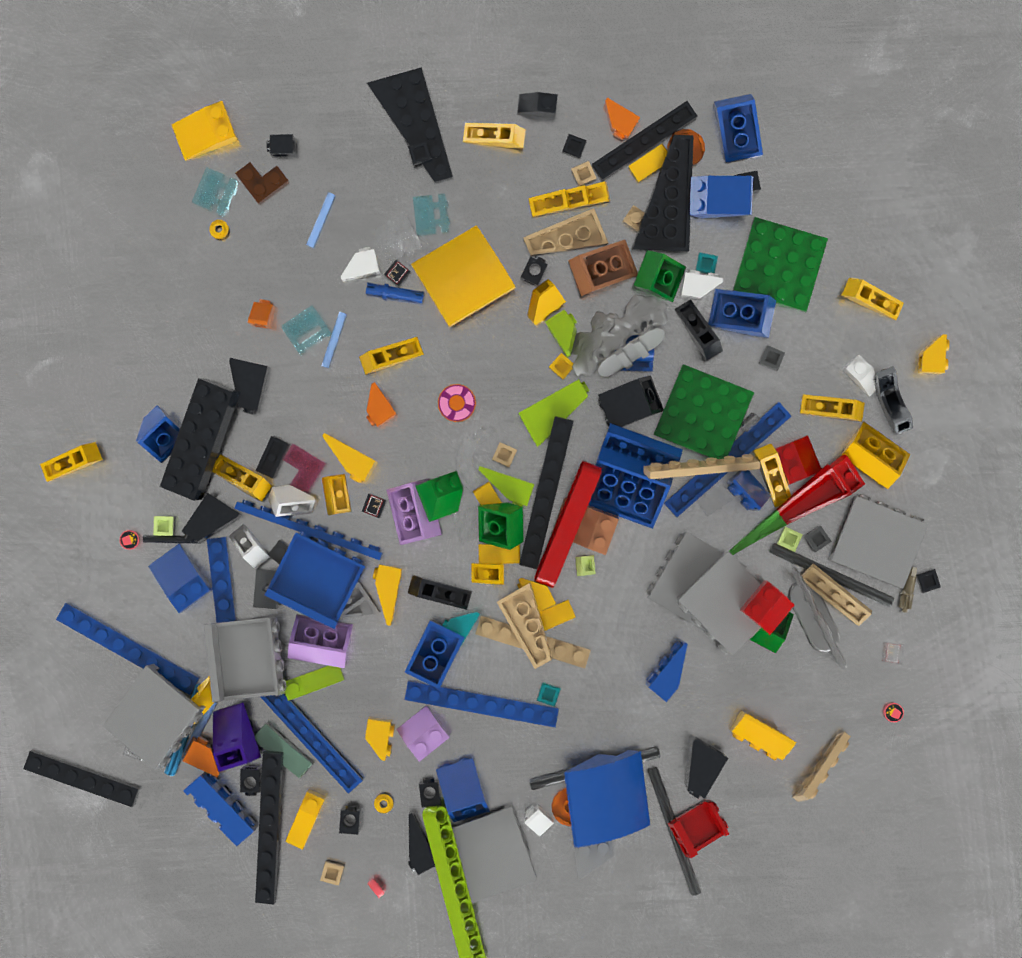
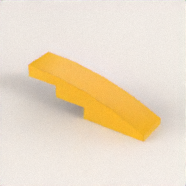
M605 181L568 190L562 189L529 198L532 217L610 201L607 182Z

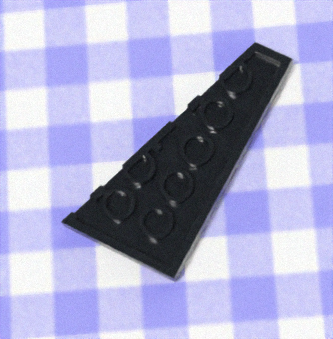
M422 67L367 82L368 87L409 146L427 141L432 160L424 162L422 165L434 183L452 179L453 175Z
M673 135L631 250L689 252L690 192L694 136Z

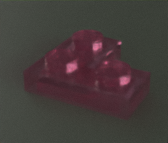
M295 444L291 445L283 458L285 462L299 470L290 485L308 494L326 463Z

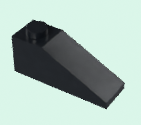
M691 299L675 308V312L706 360L723 351L720 339Z
M412 575L408 594L465 610H467L472 593L469 590Z
M412 810L409 812L410 861H408L411 870L413 872L416 871L419 875L435 867L429 840Z

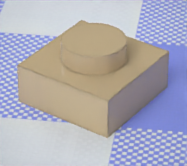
M589 161L571 168L578 186H583L597 179Z
M633 205L622 222L638 232L645 212Z
M500 442L492 460L510 467L517 450Z
M325 861L320 881L339 886L344 865Z

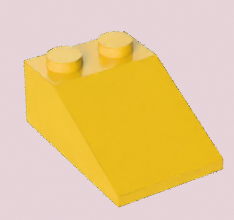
M223 101L206 106L171 124L185 161L239 141Z
M324 433L322 437L345 470L351 474L349 478L358 483H361L362 480L367 482L378 462Z

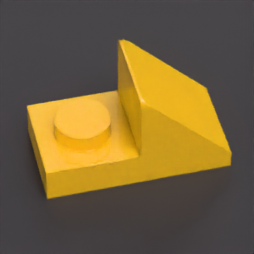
M471 563L472 583L504 584L503 564Z

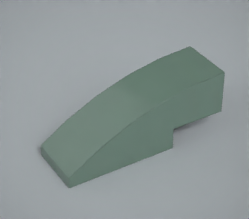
M265 723L255 735L256 742L266 751L284 752L283 766L298 778H301L313 764L271 725Z

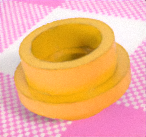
M215 220L210 225V234L216 239H223L228 235L229 227L225 221ZM217 226H222L221 232H216Z
M380 794L374 801V807L380 813H388L393 808V799L388 794ZM383 800L386 801L387 806L382 807L380 805V802Z

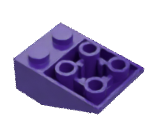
M243 702L213 712V756L219 772L261 758Z

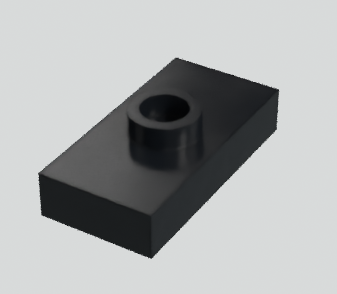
M271 436L255 471L274 479L289 444Z

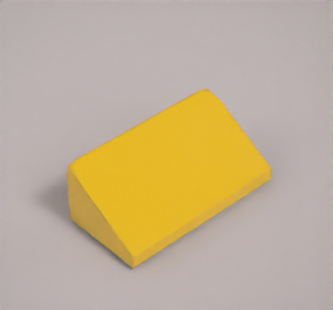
M345 474L323 477L322 483L328 515L351 512Z

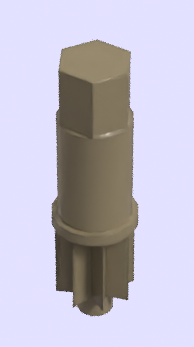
M916 567L911 568L905 586L902 589L899 607L902 608L901 612L907 613L908 609L911 610L917 573Z

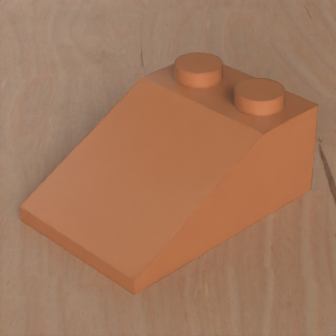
M626 240L589 251L568 260L581 296L638 275Z
M565 497L564 500H563V503H562L561 509H560V511H559L557 520H558V518H559V515H560V513H561V510H562V508H563V505H564V503H565V501H566V497ZM588 506L573 543L606 555L619 521V516Z

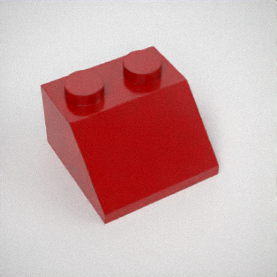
M808 435L775 448L778 452L788 485L810 477L822 469Z
M764 580L740 611L771 635L795 605L774 585Z

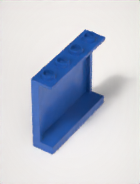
M300 531V533L295 532L265 596L335 629L366 566L362 565V560L354 556L352 559L346 557V552L335 548L334 551L327 548L328 543L320 539L315 542L310 539L311 535Z

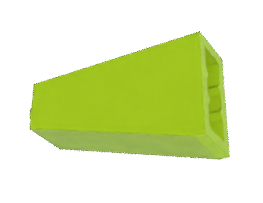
M578 379L518 413L537 447L550 436L555 416L567 419L588 397L587 392H589V389L584 381L581 383Z

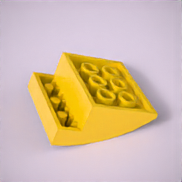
M477 225L411 264L449 327L516 288Z

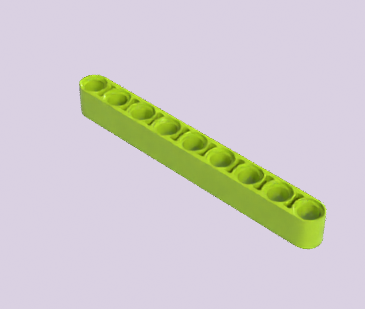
M426 807L422 814L459 958H486L449 814L445 807Z

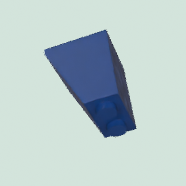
M463 758L458 763L452 765L450 763L444 764L439 769H436L447 812L453 823L490 812L473 758Z

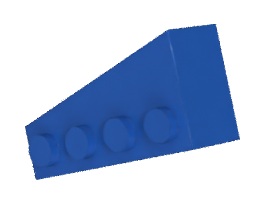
M204 772L185 788L183 792L187 796L190 793L194 796V803L199 808L207 810V817L212 822H219L221 824L219 829L237 847L256 830L254 826L256 823L250 816L246 817L242 812V806L237 801L233 802L229 797L231 795L225 787L221 788L217 783L218 779L215 776Z

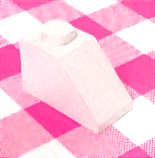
M370 247L359 249V252L354 254L342 273V281L346 282L380 274L375 250L370 249Z
M860 355L856 356L843 371L870 397L876 391L874 385L876 372Z
M291 485L272 487L269 503L275 517L312 513L315 498Z
M244 524L229 536L241 556L254 569H257L270 558L264 547Z

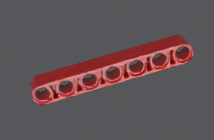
M582 461L536 571L534 582L551 588L555 586L600 478L602 467Z

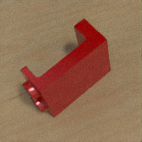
M704 800L667 823L685 857L693 858L698 855L697 851L721 836L729 835L727 830L729 828L728 824L719 816V808L715 802Z

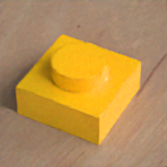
M560 353L549 368L563 380L573 369L574 363L564 354Z

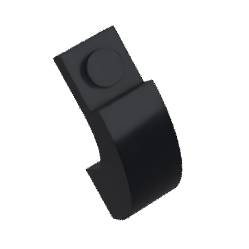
M894 366L875 373L874 385L876 393L894 434L898 435L912 429V416L901 397L897 372Z

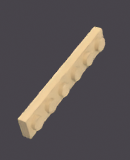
M744 454L742 457L737 458L725 456L724 459L706 458L705 461L690 459L683 463L679 461H670L669 464L651 463L650 466H644V474L649 479L755 470L760 469V461L753 455Z
M484 616L480 617L476 635L523 649L509 624ZM546 636L553 659L581 668L586 667L590 649Z

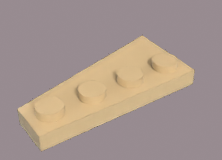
M594 208L523 237L530 256L609 244Z
M530 582L497 601V604L533 667L536 669L553 658Z
M845 732L837 735L824 753V756H826L825 760L822 758L813 768L815 773L804 780L802 783L804 788L800 793L795 792L792 798L800 802L813 799L818 793L817 787L828 778L829 774L827 772L839 761L838 755L841 751L844 752L849 746L848 740L851 736Z

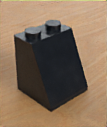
M651 375L638 378L598 394V402L600 407L604 409L608 427L610 423L624 427L664 411Z
M692 734L689 737L684 784L688 788L689 794L698 799L700 796L705 799L727 762L728 757Z

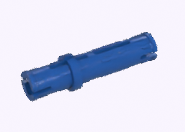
M367 282V295L382 296V299L388 297L423 303L424 291Z

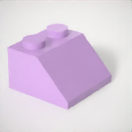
M427 705L396 729L406 746L419 762L450 738V734Z

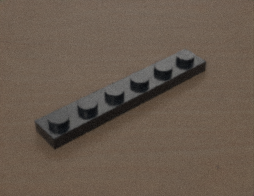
M685 101L592 163V167L603 181L698 116L689 102Z
M33 750L29 751L23 768L24 770L130 807L134 806L140 789Z

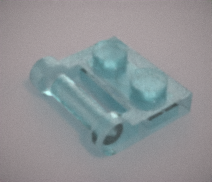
M313 305L281 326L300 355L305 352V349L323 337H328L332 334ZM318 325L321 327L322 330L299 344L298 338Z

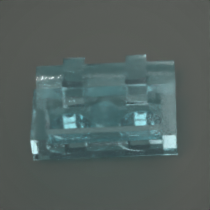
M206 167L192 203L211 210L213 204L218 205L215 213L223 215L225 209L229 206L228 201L231 194L235 192L237 180L230 177L228 184L224 183V174ZM220 188L225 190L221 200L216 198Z
M438 194V202H433L432 195L413 197L417 236L436 234L435 226H441V233L449 232L450 218L447 216L448 201H446L445 194ZM434 209H439L440 219H434Z

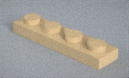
M812 564L801 575L811 589L856 625L860 626L872 614L871 609L815 564Z

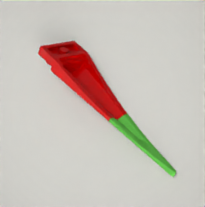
M843 454L830 465L827 464L729 552L734 555L780 528L852 495L864 486V481L848 456Z

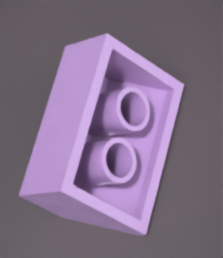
M428 479L387 489L400 545L442 535L438 519L429 522L415 487L428 481Z
M296 615L289 640L288 658L345 668L353 625L338 622L335 629L310 617Z

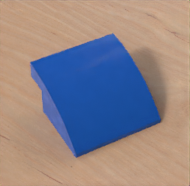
M610 423L595 462L596 466L602 467V472L588 505L653 529L670 490L673 477L649 479L644 474V466H650L651 463L669 464L670 461H680L683 449Z
M627 750L618 756L598 754L564 772L574 847H584L615 840L633 834L650 825L641 751Z

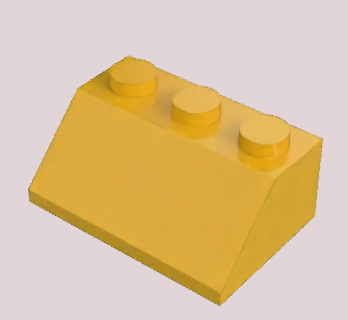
M866 422L860 425L841 456L843 454L847 455L854 466L886 489H889L901 476L911 455Z
M742 710L730 728V731L734 733L732 735L734 738L741 742L744 739L751 742L749 744L750 747L757 751H760V749L767 752L766 756L775 761L777 758L783 760L797 743L790 737Z

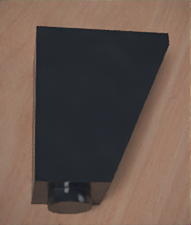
M230 358L229 364L234 388L240 392L237 401L238 407L243 408V412L254 414L255 411L260 412L270 367Z
M207 493L182 529V533L185 534L183 538L192 544L195 541L201 543L238 520L241 515Z

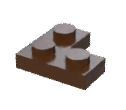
M249 162L235 173L258 204H261L289 182L278 166H275L261 177L255 167Z

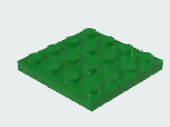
M754 217L733 291L770 295L776 300V304L807 312L828 238Z
M683 364L656 427L654 436L709 458L724 459L725 456H729L754 392Z

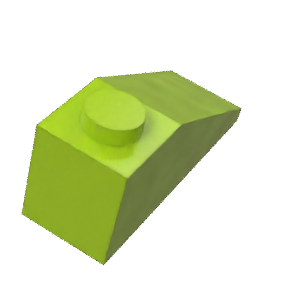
M479 466L478 470L509 501H512V504L522 507L523 505H528L534 484Z
M328 665L285 680V694L289 701L345 679L340 667Z

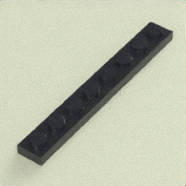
M558 416L554 418L519 565L538 569L574 420Z
M264 751L262 756L255 903L271 905L276 903L284 752Z

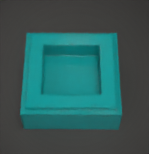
M699 252L695 270L703 274L715 273L718 256Z
M542 682L537 701L555 707L561 688Z

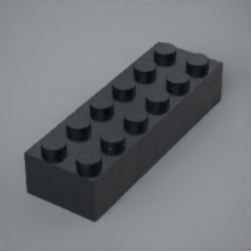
M198 378L160 484L161 488L193 501L202 500L238 401L239 391L209 379Z

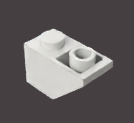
M689 270L688 273L685 272L683 275L680 297L700 300L723 282V278H719V274L708 273L706 276L700 275V271Z
M539 804L535 807L531 805L524 812V823L539 836L554 824V820Z

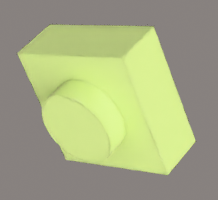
M154 516L153 535L174 536V517Z
M784 527L777 544L795 552L803 534Z
M594 555L575 557L577 576L596 574Z

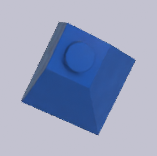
M157 405L143 418L136 441L162 463L172 453L180 427Z

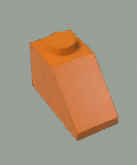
M607 97L604 105L610 129L614 132L613 135L616 138L628 140L640 117Z
M260 299L259 302H254L248 323L254 327L272 329L275 306L271 304V301Z
M375 382L372 383L366 410L369 415L366 418L372 426L376 424L379 428L395 417L397 413Z
M199 736L198 738L192 737L182 757L183 762L218 777L219 771L211 745L208 744L209 741Z

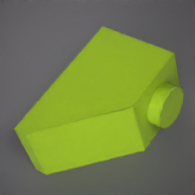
M564 309L545 321L568 358L571 356L577 332L575 327L577 321L571 313L567 314Z

